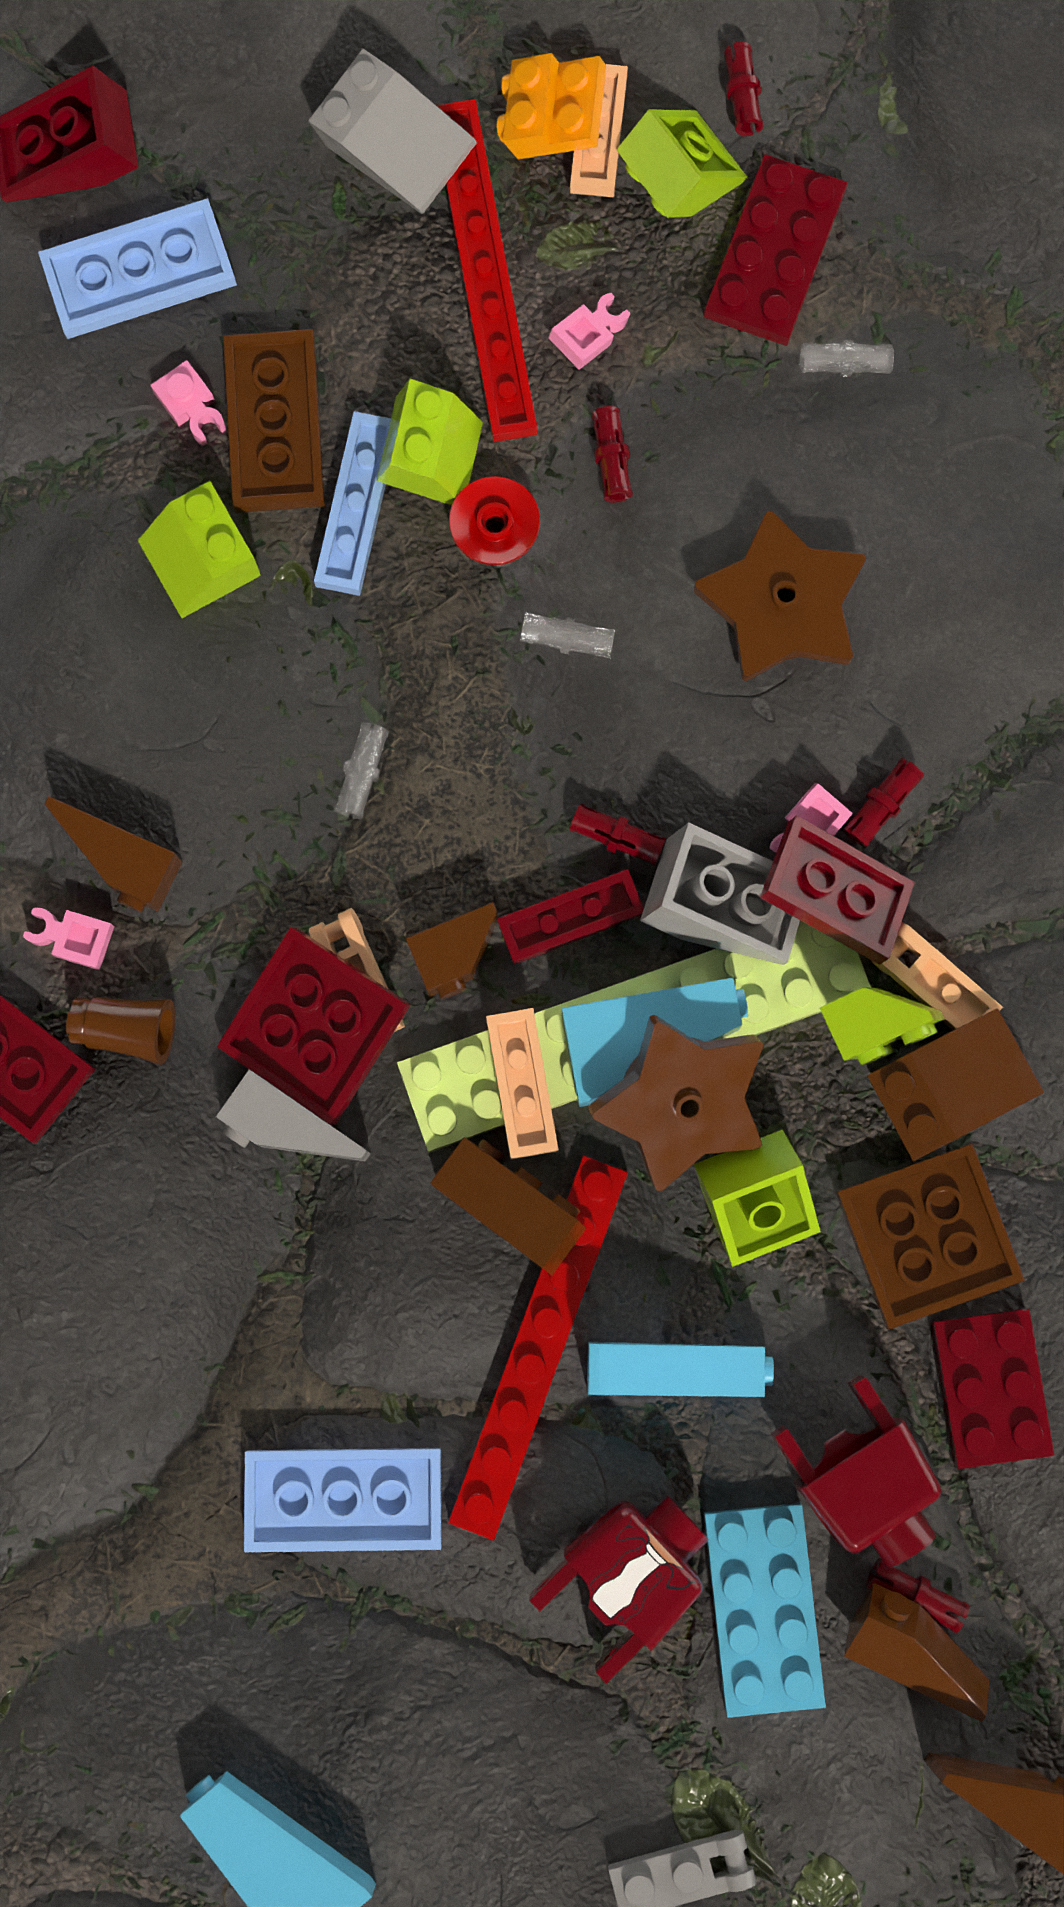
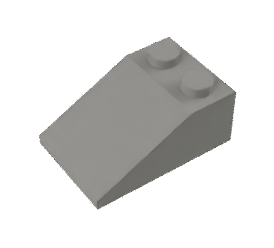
M365 49L361 50L308 120L326 147L421 214L426 211L477 144L476 140L398 72Z
M689 822L666 840L640 919L641 922L681 940L781 965L788 963L800 923L799 919L760 898L773 861Z

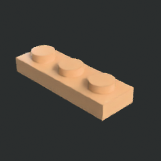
M606 64L598 147L574 151L570 193L614 197L619 156L617 148L620 146L628 66Z
M529 1008L486 1016L511 1159L559 1151L534 1009Z

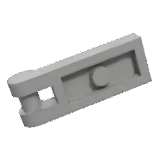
M732 1830L608 1864L618 1907H675L725 1892H739L755 1886L757 1880L752 1866L747 1865L744 1850L748 1847L744 1831ZM724 1856L728 1870L713 1874L709 1858Z

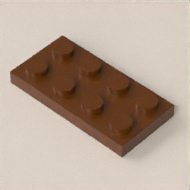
M313 329L223 336L232 503L235 513L325 506L316 347Z

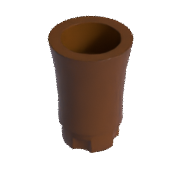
M76 997L72 1001L71 1009L67 1015L66 1033L71 1043L85 1044L87 1048L130 1055L162 1065L167 1060L173 1043L175 1007L171 999L143 1001L93 997L92 999Z

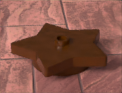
M770 510L765 513L745 559L697 580L694 592L732 625L736 637L741 677L744 681L751 680L787 659L797 657L848 665L853 658V652L842 604L865 563L866 556L860 553L809 548ZM778 595L787 596L792 601L782 602L778 598Z
M651 1015L648 1019L639 1055L630 1064L624 1078L588 1106V1111L594 1120L638 1142L649 1179L655 1189L661 1192L704 1154L761 1148L762 1141L744 1097L761 1054L763 1043L755 1034L704 1042L700 1039L689 1037L658 1016Z

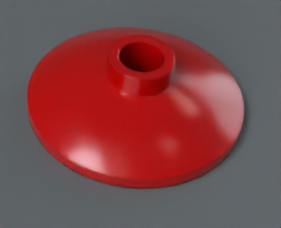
M485 477L468 484L456 496L449 515L450 532L457 547L470 559L486 565H503L521 558L533 546L540 530V512L533 495L520 483L505 477ZM492 521H499L504 527L500 532L493 533L487 529V525Z

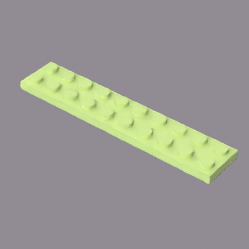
M800 920L788 963L785 965L716 948L534 1013L551 1109L577 1100L562 1018V1008L733 978L735 989H743L745 992L748 1017L741 1018L742 1026L739 1031L725 1038L750 1034L759 1035L821 1012L820 1007L862 987H871L858 953ZM488 1030L397 1062L429 1153L461 1142L464 1137L469 1139L505 1126Z

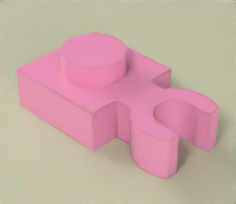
M612 293L605 294L600 298L594 313L583 304L551 330L549 339L579 370L608 348L614 338L612 333L621 331L630 316L628 310L623 311L618 316H613L607 312L615 297Z
M187 360L150 385L153 393L178 426L190 419L191 432L199 444L203 446L207 444V440L201 431L202 426L206 423L216 424L222 433L226 431L222 415L216 409L208 407L215 402L213 394Z
M814 783L787 814L785 819L789 822L797 815L834 836L853 813L820 784ZM783 833L776 836L771 842L770 849L773 852H777Z
M43 908L32 909V915L45 920L46 928L40 934H32L25 931L23 937L37 946H45L54 942L51 953L53 956L100 970L115 926L111 923L66 910L63 921L58 922L56 917Z

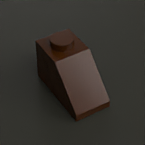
M493 902L405 938L429 997L439 994L440 999H445L467 989L465 982L473 979L497 923V910Z

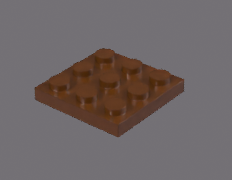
M973 1144L835 1192L886 1329L901 1326L1025 1281Z

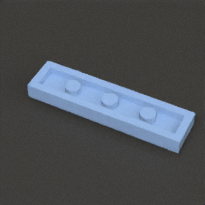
M353 412L314 579L315 586L318 588L358 596L361 594L386 484L376 480L391 418Z

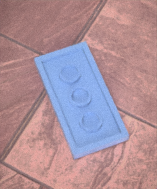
M208 198L38 252L67 339L237 285Z
M441 1448L245 1451L244 1552L441 1550L442 1548Z

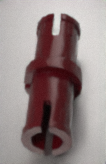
M741 41L733 43L735 56H733L730 45L724 50L729 82L726 84V95L733 105L736 133L740 136L754 135L752 122H754L755 131L760 132L764 125L758 98L762 88L761 82L757 79L754 72L752 47L749 43Z
M604 406L597 408L596 412L591 414L597 449L594 451L595 463L600 465L604 500L610 503L626 501L629 499L628 497L633 496L627 460L630 458L629 446L624 443L620 409L615 406Z
M901 758L877 789L872 788L866 795L868 800L856 816L844 827L843 832L856 844L860 843L861 847L867 848L889 818L895 819L900 813L901 808L899 806L912 789L924 778V773L912 762Z
M582 803L578 806L569 829L573 833H579L607 845L606 850L612 853L620 850L651 863L653 866L656 865L666 842L664 837L661 838L628 824L629 819L623 816L615 819L586 807Z
M880 1558L876 1560L872 1569L876 1570V1574L890 1581L870 1573L866 1582V1588L870 1589L873 1583H876L892 1592L900 1593L907 1599L920 1604L939 1624L951 1629L954 1633L960 1631L964 1623L959 1621V1617L948 1613L946 1610L966 1619L970 1607L969 1603L962 1602L930 1586L931 1581L921 1575L916 1579L895 1567H886Z

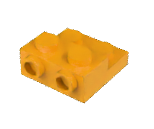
M552 53L512 60L511 73L504 75L502 78V92L507 101L506 114L500 115L497 119V132L500 140L517 159L598 147L606 64L601 57L595 56L559 63Z

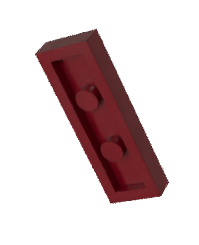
M627 869L497 919V923L512 962L515 965L642 916L644 908Z

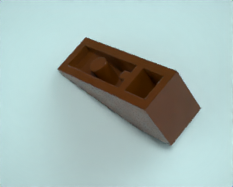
M48 796L44 805L104 881L119 894L116 901L142 913L145 906L158 912L183 863L179 857L170 850Z
M873 1583L850 1622L844 1657L982 1722L987 1714L990 1680L920 1604L907 1599L900 1593L892 1592Z

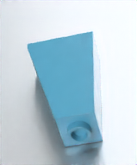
M728 978L562 1008V1018L578 1107L590 1105L624 1078L630 1064L639 1055L648 1019L651 1015L658 1016L689 1037L697 1038L704 1042L723 1039L739 1031L742 1026L741 1018L748 1017L744 990H736L734 979Z
M588 1342V1395L765 1397V1386H773V1357L765 1356V1347Z
M226 1771L216 1781L210 1775L206 1776L185 1795L190 1803L187 1804L180 1814L181 1819L248 1907H361L372 1898L376 1883L369 1874Z

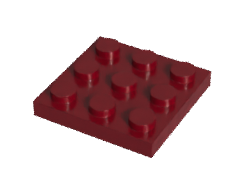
M290 927L217 1047L329 1125H335L411 1004L298 928Z

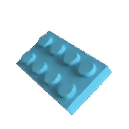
M792 1503L704 1512L706 1536L709 1539L707 1549L725 1714L727 1718L826 1708L802 1504Z

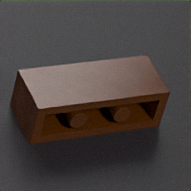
M464 1137L430 1184L549 1274L553 1275L586 1230L576 1219L580 1210L559 1194L552 1201L538 1191L543 1183L519 1166L515 1173L501 1164L505 1155L482 1139L478 1146H476Z

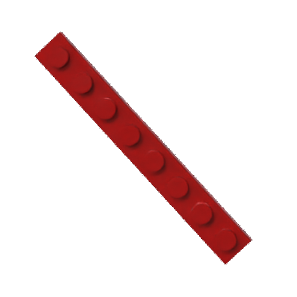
M476 99L436 105L477 142L448 180L446 188L493 443L538 435Z
M583 1156L567 1201L580 1210L576 1219L586 1230L553 1275L543 1268L541 1269L449 1519V1524L494 1541L628 1172Z

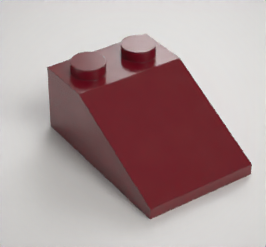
M93 65L0 116L1 199L7 203L104 186L139 168L127 91Z

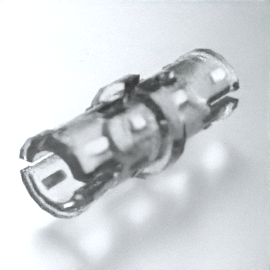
M842 340L841 344L802 343L799 356L800 372H839L840 377H851L852 373L862 372L891 374L894 364V348H892V344H854L853 340Z
M525 612L520 642L559 648L560 653L569 654V651L610 659L615 629L576 623V618L566 617V620Z
M361 723L351 760H346L343 770L346 773V777L337 805L334 808L335 812L349 817L351 813L353 814V819H363V812L372 783L377 782L379 779L380 770L377 769L386 738L389 735L387 729L375 725L373 730L371 729V723Z

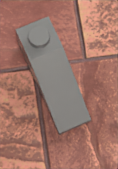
M248 1070L216 1116L227 1124L222 1133L244 1148L251 1141L263 1148L366 1161L371 1154L251 1070Z

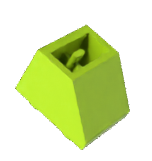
M862 987L820 1007L843 1060L858 1059L860 1065L870 1064L894 1053L891 1044L901 1039L905 1045L909 1043L914 1044L938 1033L934 1024L945 1020L940 1010L885 990L871 987Z

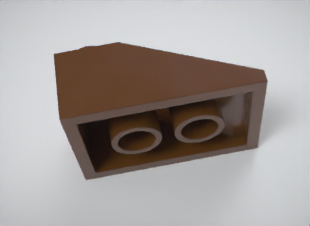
M998 1008L867 1075L913 1161L1044 1093Z
M929 1752L924 1761L945 1786L1064 1875L1063 1777L1058 1775L1054 1782L1036 1771Z

